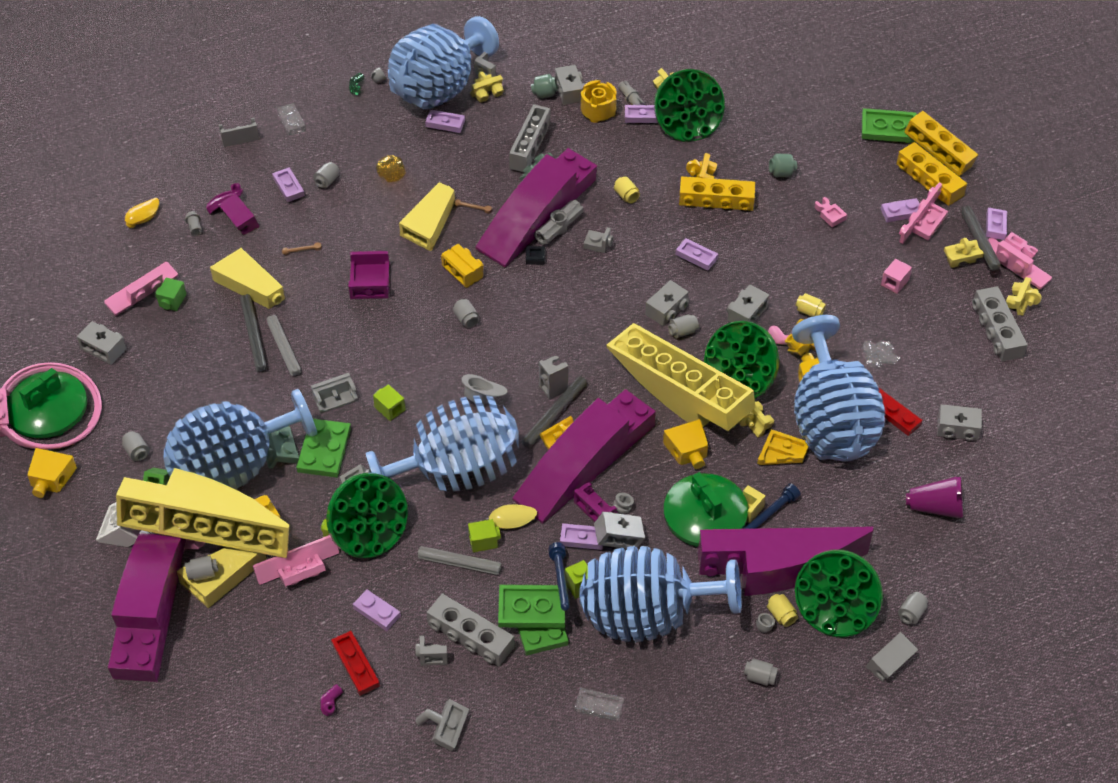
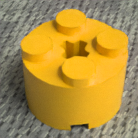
M601 80L586 83L581 91L582 114L593 123H598L615 116L616 88L609 82H606V84L601 83Z

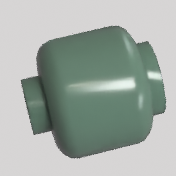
M551 74L535 77L534 84H531L533 94H536L539 99L553 97L556 91H558L556 78L552 77Z
M775 154L769 160V171L774 177L788 178L797 170V161L793 159L791 154Z

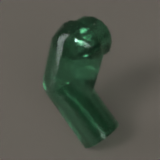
M359 72L349 79V92L351 94L359 95L361 93V87L358 83L364 80L362 73Z

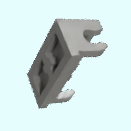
M251 118V125L238 126L227 130L223 129L222 124L219 125L224 147L259 140L255 118Z
M553 356L545 361H539V387L549 400L564 393L568 388L567 363H560L557 366L553 365L554 362L559 360L558 356Z
M349 373L311 385L312 396L320 414L358 401L355 392L356 388Z
M900 632L865 667L883 681L885 678L888 679L918 649Z

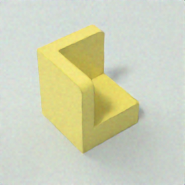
M748 485L743 490V494L748 503L747 522L751 523L764 508L765 495Z

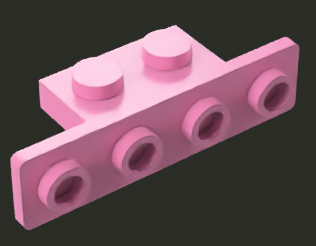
M938 183L935 188L932 187L927 195L928 198L926 200L923 199L919 204V210L911 214L907 225L904 224L899 232L901 235L900 243L903 244L912 232L929 241L946 218L948 211L934 204L940 195L941 183Z
M994 238L988 239L1002 265L1023 279L1025 277L1031 278V284L1038 289H1042L1051 281L1052 277L1033 265V259L1004 240L999 242Z
M164 262L107 298L104 303L117 316L156 291L158 287H161L166 277L175 279L178 277V273L168 262Z
M330 535L288 551L287 558L275 556L253 565V569L260 585L280 577L286 587L326 571L322 560L338 554L339 550Z

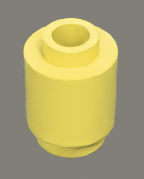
M621 177L616 180L614 190L618 195L630 204L636 202L640 197V193L628 177Z
M805 293L803 296L800 295L795 306L798 307L797 311L814 317L823 314L826 304L821 299Z
M775 594L768 600L767 608L779 624L788 627L798 619L797 610L784 594Z

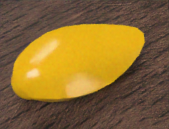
M154 198L129 209L125 215L126 226L134 228L136 224L145 223L152 219L159 208V199Z

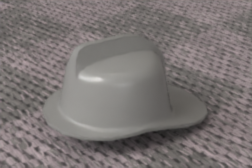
M467 374L462 377V383L465 385L464 396L474 402L473 396L479 395L483 405L488 403L486 396L499 397L506 395L508 392L504 386L477 375Z

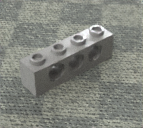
M533 104L509 152L510 169L523 172L527 166L531 165L550 126V108Z
M999 287L976 290L972 306L979 315L980 323L986 329L988 339H991L994 345L995 354H998L1001 362L1023 358L1027 343Z
M441 594L427 611V622L433 630L443 632L450 640L458 641L472 653H478L488 663L500 666L515 647L513 635L444 594Z

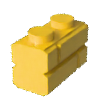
M457 244L451 250L448 249L442 253V266L464 287L468 288L474 282L483 278V263L479 259L472 257L471 252L467 248L464 249Z

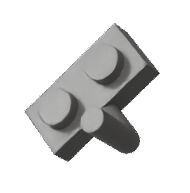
M449 699L446 701L441 715L431 709H427L416 718V723L423 725L429 719L438 723L431 741L452 751L455 749L469 709Z

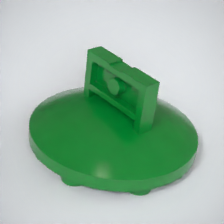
M684 69L672 73L661 83L655 95L654 112L659 126L667 135L680 141H695L690 140L693 136H703L699 139L708 137L717 129L724 115L725 100L721 87L712 76L700 70Z
M734 321L719 328L710 338L705 350L704 363L754 390V399L763 395L773 384L779 368V353L774 339L763 327L749 321Z
M53 368L29 376L19 383L10 395L7 396L10 426L18 433L32 438H48L62 435L80 421L87 407V395L82 383L73 375L55 371Z
M698 472L681 479L671 487L664 501V518L670 531L681 541L697 547L699 545L700 530L744 529L748 518V503L742 490L729 479L715 474H701Z
M377 473L355 475L337 488L329 502L326 521L330 537L339 549L351 556L358 558L379 556L390 550L402 536L408 518L407 501L401 488L390 478Z
M828 550L815 555L801 568L795 583V598L799 611L813 628L830 636L848 637L864 631L877 618L882 606L883 590L879 576L864 558L845 550Z

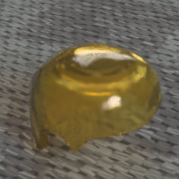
M387 155L382 157L376 165L379 177H384L387 182L398 181L406 173L403 161L398 156Z

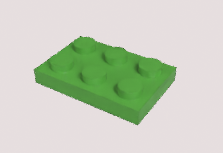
M863 108L861 139L916 143L904 131L910 119L915 117L917 113Z
M313 419L317 435L309 436L306 433L296 467L297 472L338 478L351 431V424Z
M499 585L498 627L565 628V611L561 609L558 585Z
M517 627L526 656L568 645V638L564 628Z

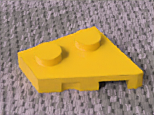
M771 429L757 464L803 463L809 447L805 440Z

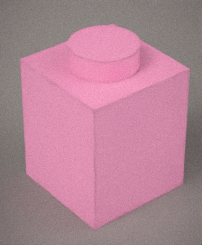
M895 259L884 271L881 285L898 294L909 281L912 267Z

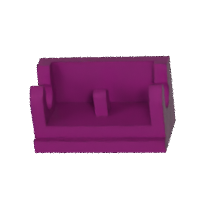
M236 193L219 204V207L238 230L243 229L241 231L243 235L260 227L255 216Z
M590 482L574 490V503L594 522L602 512L619 514L615 506L610 507L594 492Z

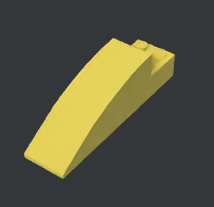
M635 323L606 345L608 350L641 385L688 423L700 419L702 427H704L711 421L729 431L755 408L754 390Z
M174 468L167 485L124 477L116 494L117 526L287 558L289 524L253 498L215 480Z

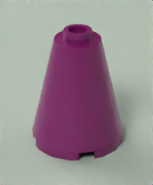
M956 476L910 488V493H906V505H910L911 510L958 519L963 518L961 477Z

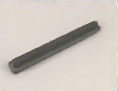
M968 205L966 207L963 206L961 214L973 237L977 240L979 248L984 252L983 256L992 271L999 270L1001 263L972 208Z
M249 294L241 295L240 299L257 372L265 371L267 367L251 296Z
M578 376L522 439L523 446L531 448L541 437L539 434L552 425L587 385L585 378Z

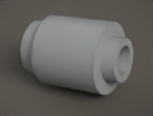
M333 162L325 163L313 176L315 184L318 187L327 188L338 177L340 170Z
M461 299L455 303L453 312L463 326L472 328L478 324L479 314L468 299Z
M689 314L670 320L668 325L669 333L672 336L674 335L675 338L695 333V330L699 329L696 316H690Z
M130 431L122 437V446L133 461H141L147 457L149 447L140 434Z
M211 555L191 559L190 562L185 563L188 580L194 579V581L215 577V572H218L216 559H212Z
M913 592L908 595L898 610L900 619L906 624H916L927 609L928 599L920 592Z
M753 658L752 662L747 661L744 675H748L747 680L766 686L768 684L774 685L778 668L773 667L774 664Z

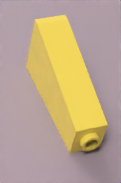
M439 182L399 223L400 236L431 251L454 206V189Z
M242 248L210 267L212 279L216 283L240 295L249 294L252 301L268 309L278 305L285 299L283 286Z
M225 547L210 554L212 559H216L218 565V572H215V577L194 581V579L188 580L185 567L179 569L177 575L180 584L209 608L254 571L253 565L265 561L267 558L266 554Z

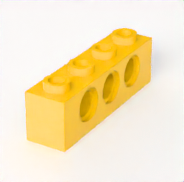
M924 111L910 119L904 133L958 176H961L970 169L978 156L975 151Z
M913 142L899 151L896 165L930 191L932 187L935 188L938 183L942 184L938 197L939 200L950 206L964 197L967 183L917 143Z
M681 176L679 205L753 211L755 198V182Z

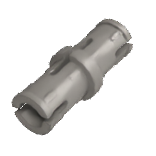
M622 81L618 85V89L625 95L627 102H630L632 105H646L639 97V93L627 81Z

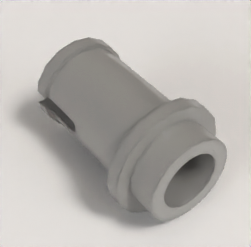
M195 211L188 212L185 221L189 225L191 235L198 236L201 234L202 228L199 222L200 216Z

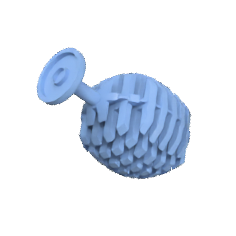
M475 16L465 24V40L453 31L437 24H430L410 32L403 37L404 39L396 43L390 54L388 79L391 92L399 95L406 102L422 109H430L449 101L456 94L458 95L467 84L471 72L470 49L478 56L486 52L488 57L497 52L499 38L496 29L487 19Z
M833 315L810 317L799 322L792 329V336L796 342L802 344L814 343L819 364L812 366L798 385L794 399L796 423L803 439H806L805 442L809 449L820 460L853 461L867 455L868 451L880 439L885 424L883 398L881 393H879L880 390L876 382L873 381L872 375L859 361L843 362L831 360L826 339H829L838 332L840 328L839 319Z
M295 389L291 392L295 410L267 422H263L257 414L252 413L246 407L244 408V406L238 404L232 405L226 401H222L221 404H208V406L199 407L193 412H189L182 420L179 419L175 423L174 429L167 436L163 458L167 473L171 477L173 469L176 468L215 480L235 490L240 486H244L259 473V469L261 466L263 467L266 461L270 443L269 434L301 422L307 435H317L312 415L300 390Z
M473 396L478 413H472L467 397H462L460 399L466 415L460 416L455 401L452 400L448 403L454 419L448 421L443 405L437 407L442 421L441 426L437 427L432 411L426 414L432 432L428 435L426 434L421 420L416 424L422 442L418 447L414 439V456L383 467L380 466L377 456L373 451L366 452V457L372 473L390 478L419 468L428 480L427 472L434 474L439 490L444 491L447 490L442 475H448L453 491H460L455 474H461L467 490L472 489L467 472H474L478 486L484 485L479 470L483 466H485L490 482L496 479L491 462L496 460L501 475L505 474L507 470L502 458L505 452L513 467L517 461L511 445L515 440L519 449V430L515 419L505 407L506 415L499 413L493 397L486 396L491 412H486L480 396Z
M635 546L627 547L626 552L624 548H618L614 550L613 554L606 552L600 556L599 561L594 558L588 563V578L586 581V574L584 573L580 587V604L587 620L589 621L590 616L595 629L602 634L606 632L608 637L618 639L619 635L622 641L628 642L631 641V636L636 642L643 641L645 635L648 640L657 638L659 631L661 636L670 633L672 623L675 629L683 625V606L684 609L686 608V614H688L692 596L727 594L731 612L735 614L741 613L742 596L739 567L736 559L729 560L726 565V580L692 583L684 567L682 578L676 558L667 553L666 560L664 552L657 548H653L652 552L650 547L641 546L639 552Z

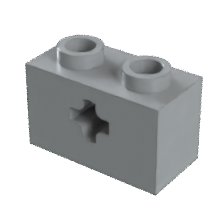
M576 65L555 68L558 92L563 105L581 102V91L585 83L582 84V75L580 71L578 72Z
M670 280L646 302L645 315L664 326L674 319L679 311L687 307L689 291Z
M749 285L745 290H741L736 301L731 302L727 308V321H749L755 323L768 308L769 294L752 285Z
M93 321L77 336L81 350L110 365L126 350L124 338L120 333H114L104 325H99Z
M940 405L937 416V436L978 440L982 428V409Z
M602 512L594 523L598 545L619 548L635 546L638 548L645 539L642 520L638 516Z

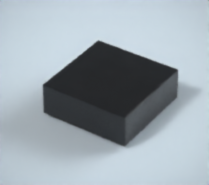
M526 246V265H545V246Z

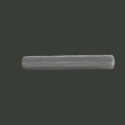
M268 316V326L292 376L299 375L301 373L300 366L277 316Z
M420 546L418 550L419 559L496 575L501 570V563L424 546Z

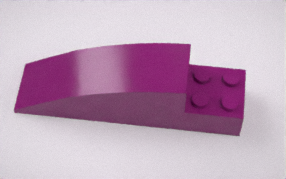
M569 148L557 159L546 154L521 181L500 208L475 246V249L501 266L506 267L535 239V231L550 219L553 211L560 210L568 202L576 200L596 180L597 165Z
M626 389L608 404L597 398L564 431L540 459L513 496V501L518 505L536 509L537 515L535 518L542 524L545 523L574 497L575 489H579L584 484L594 480L655 426L656 411Z
M873 527L700 530L698 545L699 575L714 576L726 574L727 562L736 559L739 573L743 577L744 596L795 588L797 576L804 564L821 552L845 550L853 552L860 557L868 554L874 529Z
M140 531L127 560L111 614L117 627L108 665L113 679L158 681L178 582L177 571L181 567L186 539Z

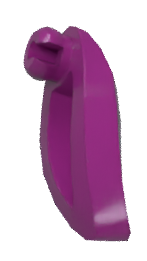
M234 183L231 185V190L220 193L212 198L206 206L208 213L210 214L219 209V204L235 193L240 197L243 192L241 185Z

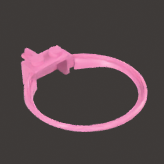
M39 363L23 368L12 375L0 389V437L7 436L14 443L32 449H59L75 444L94 429L100 418L102 401L99 390L84 372L66 364ZM53 368L55 371L73 375L87 386L94 400V413L87 425L88 427L77 437L59 444L34 443L19 436L13 429L8 428L7 396L10 395L19 383L29 376Z

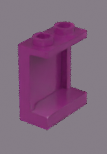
M388 251L350 252L351 269L348 285L350 299L389 298L390 263Z

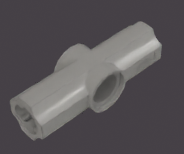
M573 200L568 202L562 209L553 211L550 219L534 233L538 242L542 245L548 244L557 235L564 234L567 231V226L583 213L580 203Z

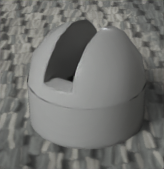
M381 68L375 69L371 74V78L375 83H381L386 80V76Z
M768 613L760 614L756 621V627L763 633L770 631L775 624L774 617Z

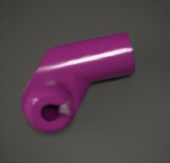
M337 684L320 698V710L324 715L329 716L334 713V700L343 693Z

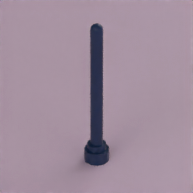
M789 483L783 489L782 496L744 529H757L784 504L797 500L801 496L799 489L794 484Z
M554 542L549 546L548 552L549 557L555 564L561 609L567 611L570 605L563 565L566 550L562 543Z

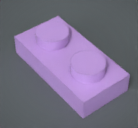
M625 105V123H658L655 117L654 105Z
M430 110L425 123L426 127L461 133L465 116Z
M290 168L272 173L274 181L287 202L305 196L304 190Z
M915 198L885 203L881 205V211L886 222L909 219L913 212L919 210V201Z
M988 208L986 213V237L1005 240L1007 235V211Z
M687 238L676 249L677 256L707 271L718 259V253Z
M562 523L560 543L564 546L602 550L603 545H598L594 526Z
M367 589L353 603L354 610L385 631H388L401 616L400 611Z

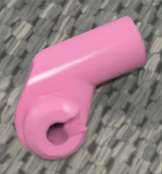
M771 326L768 332L775 343L787 345L785 340L788 335H784L777 326Z

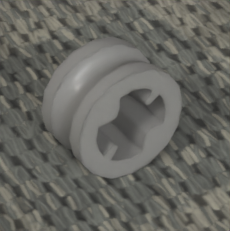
M618 493L613 502V506L617 508L616 511L620 513L630 512L634 503L633 497L627 493Z

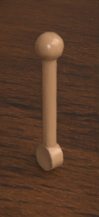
M459 199L454 201L455 206L461 205L479 209L487 214L492 212L491 206H478L461 202Z
M317 242L311 246L291 249L283 248L282 253L287 255L290 252L310 249L318 251L321 250V244Z

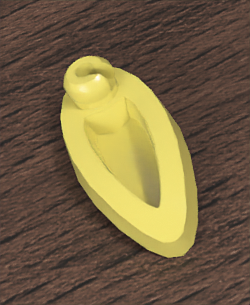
M504 505L492 511L489 520L493 519L495 527L499 526V529H513L529 523L535 518L537 511L532 507L524 505Z

